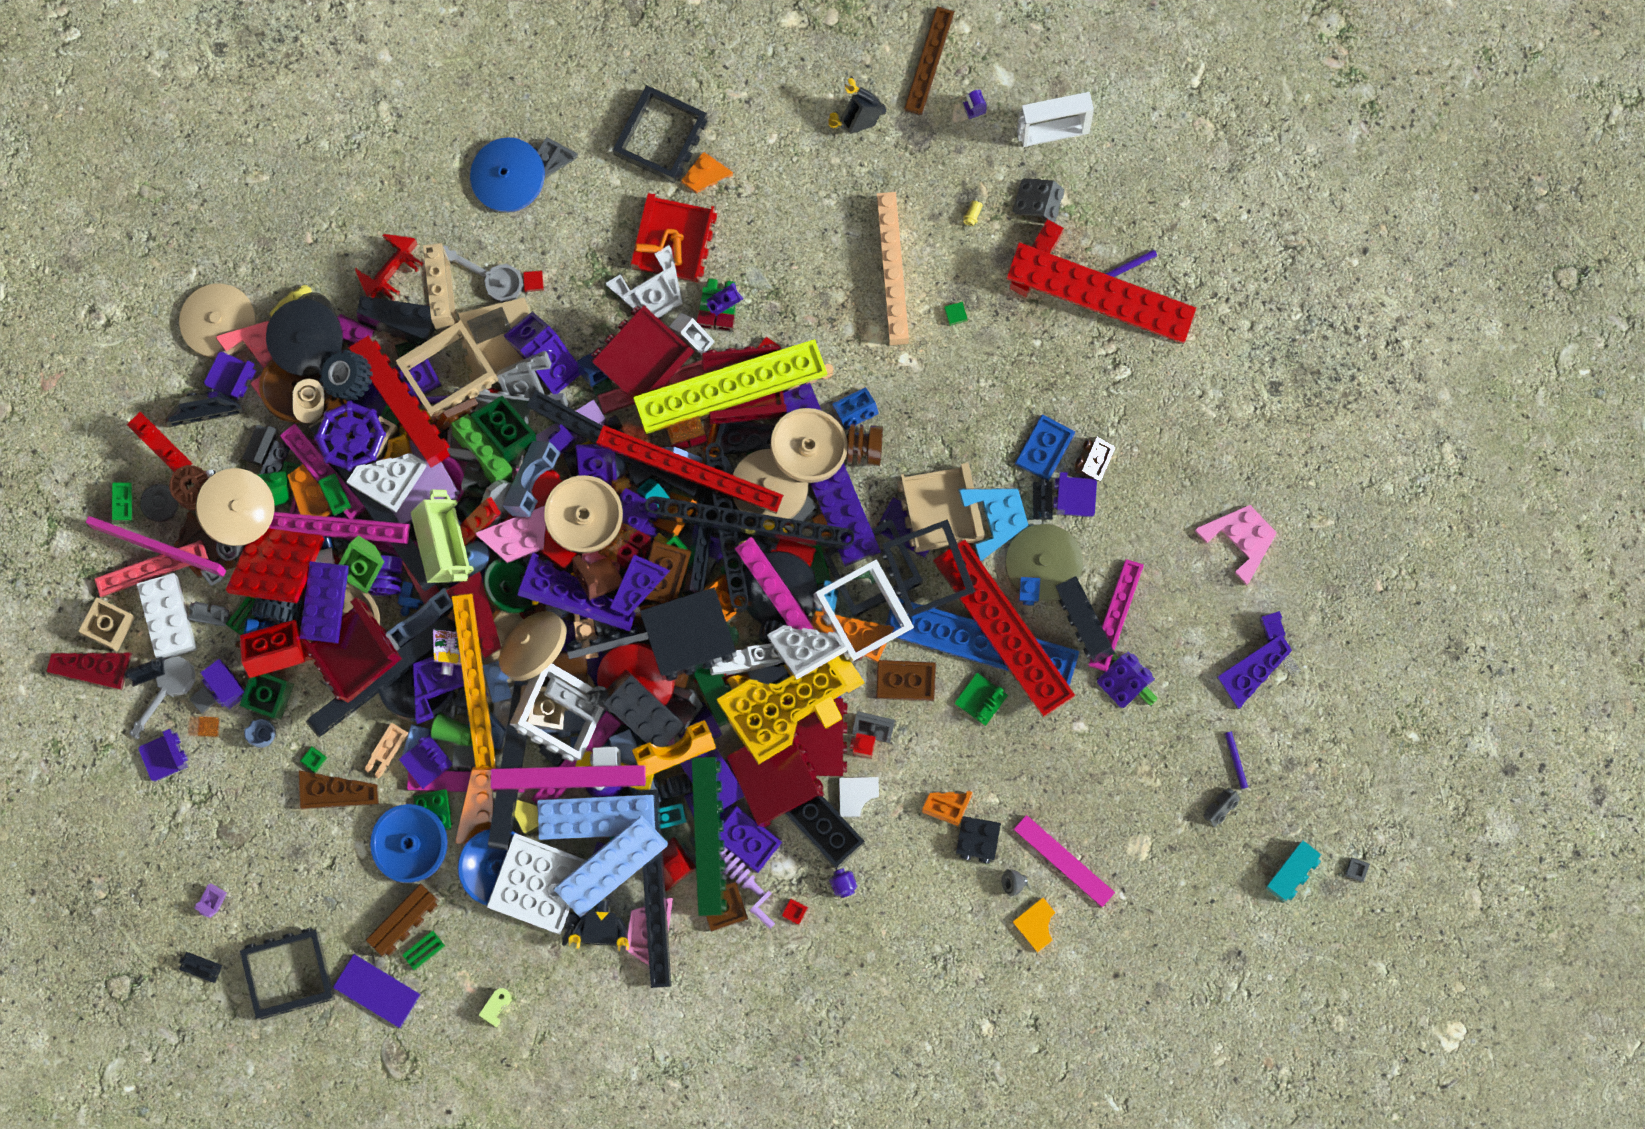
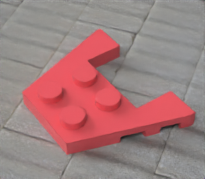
M269 321L216 337L226 352L243 341L263 369L272 360L266 344V330ZM259 376L250 385L261 398L259 392L261 376Z

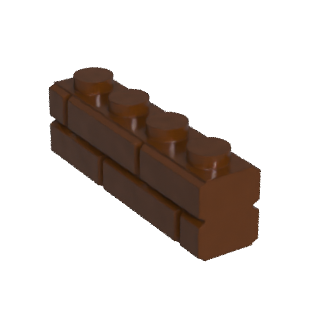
M420 883L369 935L366 941L382 957L386 955L388 957L391 956L397 949L395 946L400 941L404 942L411 935L409 931L413 927L418 928L424 922L423 917L427 913L431 914L438 907L436 903L439 900Z

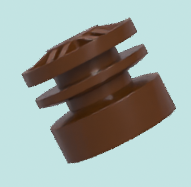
M850 424L846 437L848 464H853V456H857V465H860L862 457L865 456L867 457L868 465L880 466L883 426L871 425L868 434H866L862 424H860L859 433H855V424Z

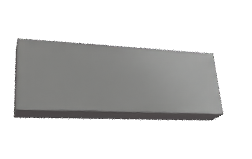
M551 677L544 695L588 722H593L599 707L592 705L589 702V697L558 678Z

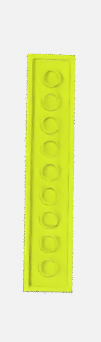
M813 339L635 396L633 400L645 434L707 415L710 411L723 410L826 377L828 373L816 341Z

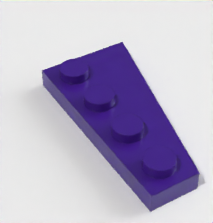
M1282 634L1217 676L1237 709L1243 706L1246 700L1253 695L1255 690L1292 651Z

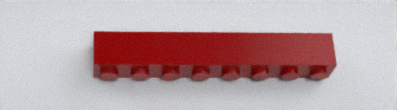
M369 335L350 346L351 352L359 354L368 360V364L372 367L370 371L373 372L370 380H372L373 385L430 468L450 456L447 450L450 448L444 438L440 439L438 437V434H440L435 424H429L428 420L430 418L425 410L420 411L418 408L420 405L419 401L415 396L411 397L408 392L411 390L405 381L400 382L398 378L401 376L396 368L391 369L389 366L391 361L387 355L380 353L381 347L376 339L372 341Z

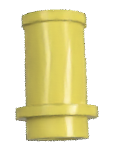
M971 201L967 214L963 216V222L969 226H974L978 222L977 217L983 205L978 201Z

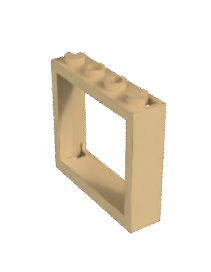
M442 243L423 245L431 320L438 334L457 323L451 266Z
M461 321L396 360L399 368L433 421L438 419L443 411L459 405L468 399L477 397L479 392L491 388L492 384L499 381ZM464 336L487 373L436 405L431 406L409 370Z

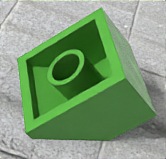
M358 535L350 542L338 565L349 566L347 582L367 594L382 568L384 560L375 545Z

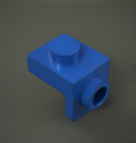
M1021 577L1019 601L1023 602V605L1034 606L1035 603L1039 602L1040 578Z

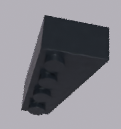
M360 296L356 312L359 323L380 332L385 331L390 333V336L400 337L414 345H422L433 337L435 326L431 320L430 306Z
M1077 576L1055 586L1061 597L1058 601L1063 611L1067 609L1069 613L1066 617L1071 627L1075 625L1077 629L1075 635L1079 643L1083 642L1086 646L1083 648L1087 659L1092 658L1095 664L1115 654Z

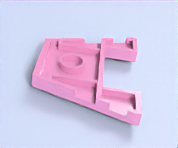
M1251 505L1198 527L1195 530L1206 543L1213 539L1220 531H1223L1249 560L1235 571V574L1246 586L1252 579L1277 533Z

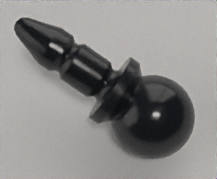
M571 912L567 915L566 923L564 924L566 930L562 938V946L567 945L569 937L573 934L575 926L581 919L576 912Z

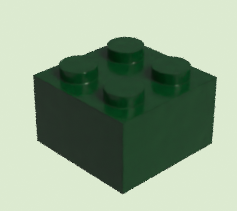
M269 674L249 678L239 706L282 720L294 683Z

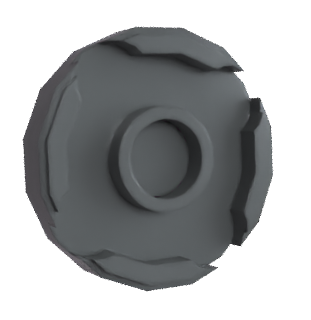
M154 484L146 488L141 495L140 508L143 514L151 521H167L178 510L179 502L172 496L168 485Z

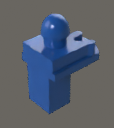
M405 581L403 582L398 604L402 606L400 610L402 616H407L410 608L418 610L419 605L423 606L424 603L421 600L411 598L414 584Z

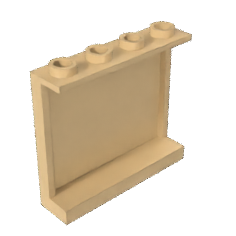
M525 297L458 313L460 319L456 321L463 323L496 376L499 370L524 360L503 335L529 314ZM463 337L461 338L463 349L467 348L468 355L465 356L467 367L471 366L472 373L469 374L470 381L473 382L486 374L487 371Z
M969 463L961 464L960 468L904 477V474H901L900 481H897L899 493L902 492L903 494L901 505L903 511L906 510L905 524L907 529L910 528L911 533L948 519L957 544L964 539L967 543L983 540L984 531L978 503L964 507L958 492L960 488L974 489ZM942 528L909 540L910 546L914 547L915 552L949 547Z

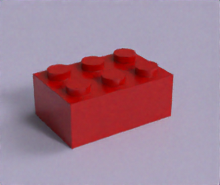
M296 620L240 635L241 662L249 678L305 662L304 639H300L301 630Z

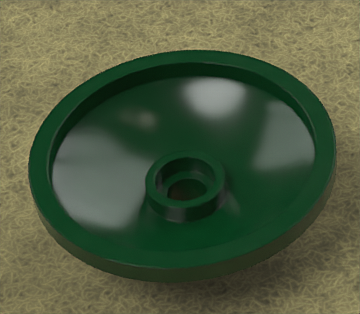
M500 558L491 563L484 573L483 586L488 599L495 607L504 612L512 614L521 613L533 605L527 598L518 596L520 574L527 570L523 562L516 559L507 563L504 559Z

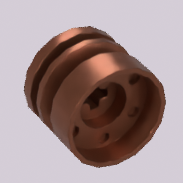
M186 465L173 473L169 489L172 496L183 508L196 511L198 492L210 477L202 468L195 465ZM193 483L194 487H190V489H188L187 486H191Z

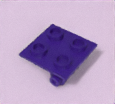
M430 735L419 739L416 746L399 758L422 789L453 765Z

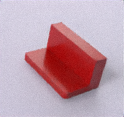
M784 539L779 540L776 551L790 552L799 556L810 567L816 553V549Z

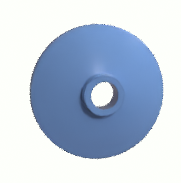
M479 541L471 542L465 546L469 566H473L474 570L468 577L479 571L481 572L489 560L488 547Z

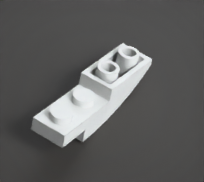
M772 643L750 646L744 650H737V657L733 661L716 663L714 667L710 668L711 675L723 673L731 675L769 667L784 661Z

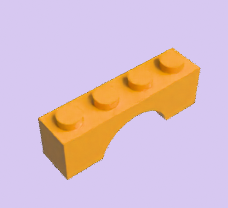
M705 720L686 727V732L681 740L671 746L657 747L649 742L632 749L637 765L646 766L647 777L716 749L711 732Z

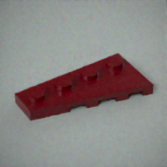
M479 571L469 577L467 581L460 582L446 592L452 602V596L473 594L480 651L484 658H487L501 650L502 646Z
M51 653L46 672L122 691L125 682L124 673L129 668L132 653Z

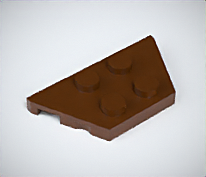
M189 511L185 524L179 532V538L173 547L180 548L202 540L209 558L207 560L220 564L225 570L235 568L237 562L234 559L230 561L224 560L218 555L216 550L217 541L210 538L204 532L198 519ZM192 565L188 566L198 578L204 577L200 568Z

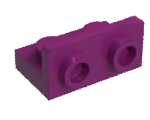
M342 314L338 317L342 326L343 341L348 343V347L367 335L372 338L375 332L373 329Z

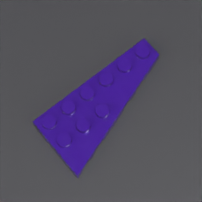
M534 552L532 553L518 596L630 631L635 612H632L628 617L610 609L613 602L604 598L605 594L589 600L576 577L566 571L560 572L553 567L554 564L549 561L545 563L538 559L539 555Z

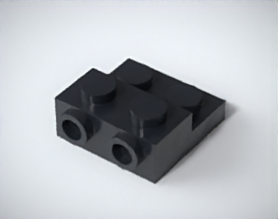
M963 816L956 855L959 856V859L971 861V858L979 859L978 862L983 864H990V861L994 862L1001 823Z

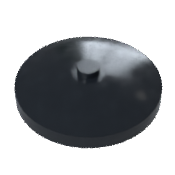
M310 299L293 300L282 305L272 315L266 330L267 348L275 363L285 371L303 376L318 374L323 368L321 367L322 362H326L325 358L327 356L331 357L330 353L342 349V326L335 313L323 303Z
M773 551L765 553V557L808 616L816 604L813 600L815 598L813 594L818 591L817 579L811 567L802 558L790 552ZM747 567L744 578L748 595V606L746 609L748 613L761 624L768 620L786 623Z
M434 651L423 660L433 657ZM414 667L379 692L380 699L387 710L393 715L408 721H416ZM455 689L427 699L434 717L448 707L453 699Z

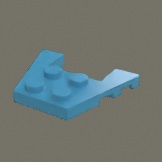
M1017 488L958 489L964 507L982 501L992 537L973 543L980 561L984 560L1028 526Z

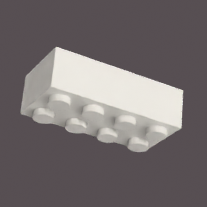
M173 573L137 583L155 657H163L164 660L196 651L197 647L190 620H188V612L179 577Z

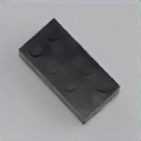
M627 669L599 696L603 704L641 739L657 747H665L685 726L680 718Z
M818 795L784 813L835 870L841 867L865 844L861 836L823 796Z

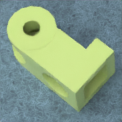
M504 988L497 989L479 1016L497 1028L501 1022L497 1018L498 1015L511 1002L510 993Z

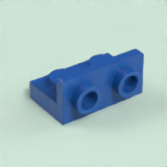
M866 387L832 404L845 430L850 429V424H855L856 426L879 414L876 403Z

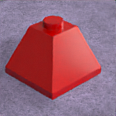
M675 837L667 842V847L662 850L666 892L696 870V866Z

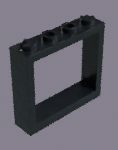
M646 85L613 148L614 156L675 183L676 179H679L683 174L684 169L682 168L685 162L688 163L692 156L691 150L693 146L696 147L698 145L701 131H705L709 122L707 120V113ZM652 97L698 118L671 171L625 150Z
M887 519L877 523V527L872 529L874 536L890 529L894 539L900 537L892 519L889 521ZM902 543L898 547L913 574V577L903 581L906 591H909L923 584V580L904 543ZM828 547L825 549L823 556L837 581L841 577L831 558L840 553L837 548ZM845 585L839 586L854 618L887 602L881 592L854 605ZM893 586L892 588H893V590H894L896 596H898L897 593H896V590H895V588H894V586Z
M948 519L882 544L883 549H880L883 559H888L890 567H887L891 578L895 577L897 585L894 588L898 596L902 595L904 603L901 605L910 617L975 593ZM942 528L965 590L913 609L890 548Z
M307 928L301 930L302 933L294 935V933L285 934L282 936L283 939L275 941V938L264 940V944L258 946L255 943L244 946L243 950H239L257 1020L267 1019L335 1000L319 931ZM312 938L325 992L261 1009L248 955Z

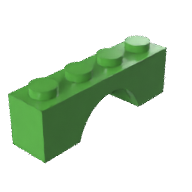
M468 414L452 423L453 437L463 449L465 447L468 448L476 456L484 470L485 476L491 483L498 480H506L508 482L512 480V467Z

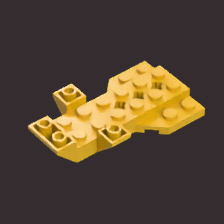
M843 654L798 679L795 678L788 666L784 665L790 677L781 683L765 684L749 679L717 699L733 729L758 764L792 745L797 721L815 711L825 729L842 719L834 699L845 692L850 693L865 683L849 659L846 660ZM784 701L791 702V705H785ZM768 711L774 712L775 715H768ZM751 721L758 722V725H751Z

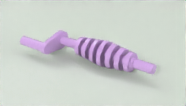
M725 847V851L722 852V860L725 859L727 868L723 873L726 875L732 871L733 873L729 876L730 879H734L737 876V884L743 882L742 887L744 889L750 888L760 898L749 911L771 929L775 923L759 906L772 893L770 891L765 893L755 883L754 875L748 876L751 872L749 869L743 872L742 869L746 865L742 863L738 867L736 864L741 859L737 857L732 861L731 858L734 854L731 852L726 855L725 853L728 849Z

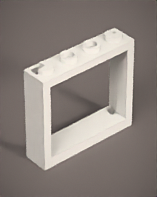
M1090 92L1022 105V111L1019 112L1017 137L1019 141H1022L1023 147L1089 134L1094 111ZM1076 114H1078V116H1075V117H1070V118H1065V119H1060V120H1055V121H1050V122H1045V123H1041V124H1036V125H1031V126H1030L1031 123H1036V122H1041V121H1046V120H1051V119H1056V118H1061V117H1066V116H1071V115H1076Z
M877 559L813 594L816 607L818 609L821 608L824 613L822 616L827 626L830 625L834 633H837L843 641L847 651L842 654L846 660L849 659L851 662L914 628ZM870 570L901 628L866 648L855 652L824 595Z
M551 664L542 673L529 680L509 725L515 727L518 733L529 735L533 742L546 745L547 750L562 754L563 759H568L571 762L573 760H581L603 712L602 708H598L593 722L585 721L574 748L569 747L526 722L546 676L550 678L556 677L587 697H590L587 692L593 689L591 686Z

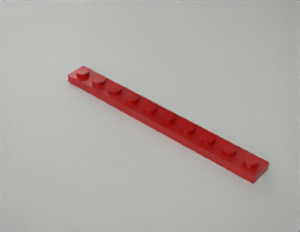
M604 425L596 442V445L774 514H777L784 497L783 494Z

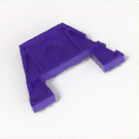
M434 656L413 664L417 724L434 718L427 699L464 686L462 666L454 665L453 674L449 676L441 674L442 663L435 662Z

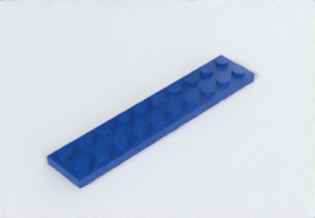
M898 598L901 604L904 603L903 599ZM911 602L913 609L923 606L921 604ZM890 608L885 626H893V632H895L901 626ZM931 609L913 617L907 614L914 628L897 637V639L1010 672L976 622L972 619L938 609ZM1036 639L1070 686L1080 651Z

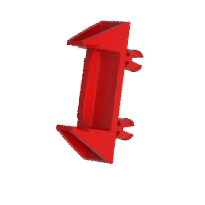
M383 234V238L392 247L397 249L396 253L389 258L375 275L374 279H371L369 275L362 273L357 268H355V272L367 297L374 298L379 292H382L394 301L395 298L390 292L398 296L400 291L388 284V280L402 263L407 264L415 272H418V267L415 264L422 267L424 262L411 254L418 245L415 238Z
M141 412L126 424L173 472L183 466L193 465Z

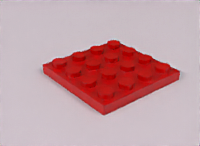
M268 528L257 540L245 545L226 587V591L228 594L297 603L308 579L310 561H316L325 539L322 535Z

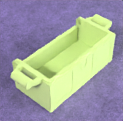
M431 489L429 500H423L410 512L427 582L467 581L468 575L474 571L473 566H469L460 525L454 508L457 505V501L451 500L445 489ZM434 497H445V499H434Z

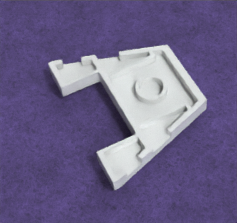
M670 246L655 253L664 269L663 272L632 290L628 288L621 274L606 282L607 286L632 308L637 304L639 306L644 304L657 318L683 304Z

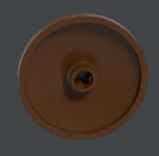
M272 359L265 366L260 377L259 392L261 399L268 411L275 417L287 422L299 423L301 421L296 418L293 412L294 387L303 379H314L320 383L319 378L322 375H319V373L307 376L295 375L282 369ZM324 390L323 412L326 411L334 399V396L326 393L327 390Z

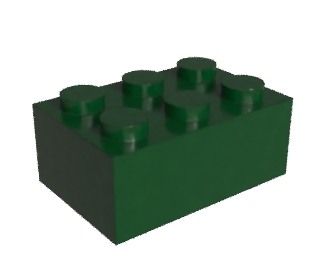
M502 395L471 414V419L508 464L525 454L532 441H536L535 432Z

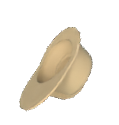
M303 379L294 387L293 412L301 422L313 423L323 414L324 390L318 381Z

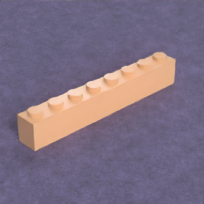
M896 192L877 193L889 344H909Z

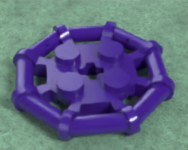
M347 401L346 404L328 412L325 411L317 434L314 435V440L317 441L323 455V461L326 464L330 463L347 469L348 472H353V469L359 465L367 464L371 461L375 462L383 439L386 437V432H384L377 417V411L352 403V401ZM347 412L348 416L340 418L339 421H336L334 418ZM354 412L365 415L364 419L361 420L353 417ZM370 421L376 432H369L367 424ZM331 422L334 426L330 435H327L325 432ZM353 432L355 439L347 441L346 434ZM375 439L371 451L368 450L367 447L370 440ZM325 441H331L334 450L329 452ZM364 452L366 454V456H363L355 461L353 459V457L356 456V454ZM339 453L348 456L347 461L336 458V456Z

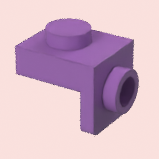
M210 883L200 902L194 908L201 915L212 917L219 911L227 893Z

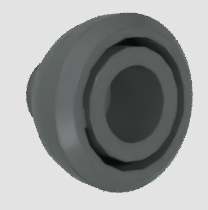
M1007 869L1002 875L1003 889L1010 897L1018 895L1024 886L1028 884L1027 877L1016 870Z

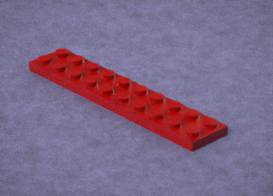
M1020 242L1016 247L1006 277L1007 280L1182 344L1186 341L1196 311L1194 306Z
M964 539L957 545L975 593L959 600L1044 718L1073 699L1075 694ZM950 549L933 559V563L955 593L965 590Z

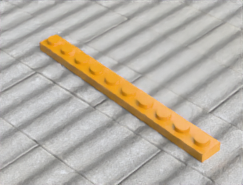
M473 594L452 596L476 767H492V769H497Z

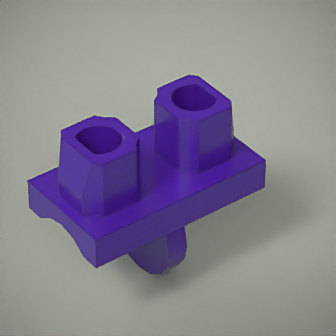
M732 283L706 299L708 302L707 307L711 313H715L717 316L744 298L738 293L736 285Z

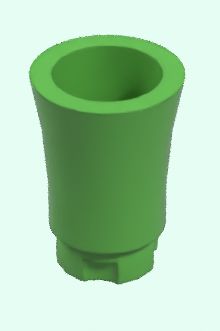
M443 713L436 717L431 729L432 739L444 740L461 746H471L473 744L469 725L451 719Z

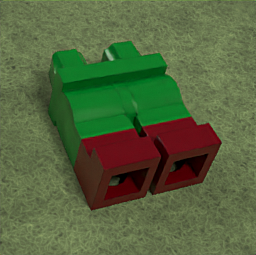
M708 278L706 286L702 290L697 323L701 328L714 330L716 322L717 330L734 332L737 304L720 313L716 320L715 313H711L707 307L708 302L706 299L723 289H717L718 280ZM725 281L724 288L731 285L732 283L736 285V283L734 281Z

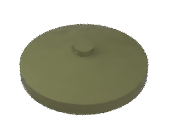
M1038 524L1021 531L1012 540L1006 555L1007 575L1019 592L1021 577L1040 578L1039 601H1051L1061 598L1055 586L1075 576L1079 580L1083 568L1082 552L1075 538L1066 530L1050 524Z

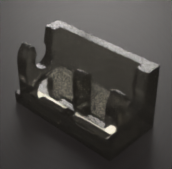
M502 307L467 321L476 344L511 330Z

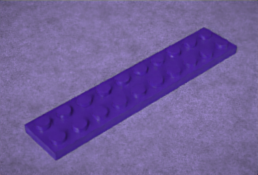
M810 383L783 393L787 409L786 414L803 408L822 411ZM844 463L832 477L820 482L811 483L827 524L847 528L854 533L855 539L852 547L846 550L838 549L845 567L880 553L881 551ZM843 535L840 537L841 541L844 543H848L851 541L850 537L847 535Z

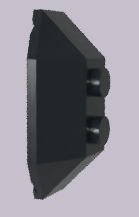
M210 389L206 390L203 394L189 393L186 394V397L180 398L166 417L165 422L168 427H175L243 414L244 409L222 392Z

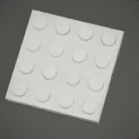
M514 833L487 908L560 935L570 906L556 893L554 888L586 860Z

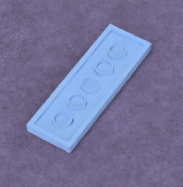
M653 795L537 800L539 840L617 836L641 815L655 829Z
M641 815L556 885L554 890L582 917L667 847L668 843Z

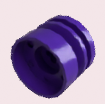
M381 555L384 564L368 593L376 596L400 594L402 588L398 585L402 583V580L393 575L402 573L403 560L398 557Z

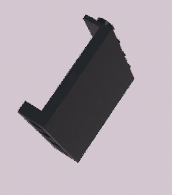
M715 587L640 611L662 681H673L679 675H691L696 673L697 669H710L716 663H728L737 657Z

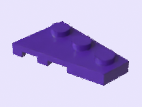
M634 555L610 609L629 617L670 570Z

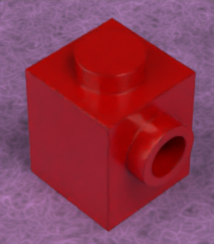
M857 733L856 738L852 737L850 749H853V755L872 759L876 737Z

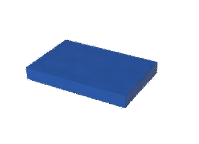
M1042 414L1018 456L1015 465L1049 482L1076 432Z

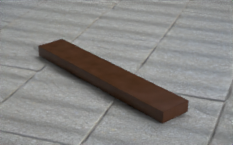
M939 6L936 7L904 111L923 115L955 14L953 10Z

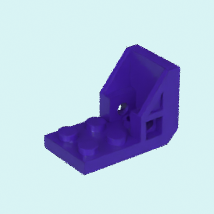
M533 311L503 335L523 359L542 351L547 352L551 361L550 369L535 370V372L552 394H558L580 376L577 362L558 335Z

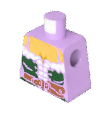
M434 629V661L442 663V675L452 676L454 665L462 666L457 632Z

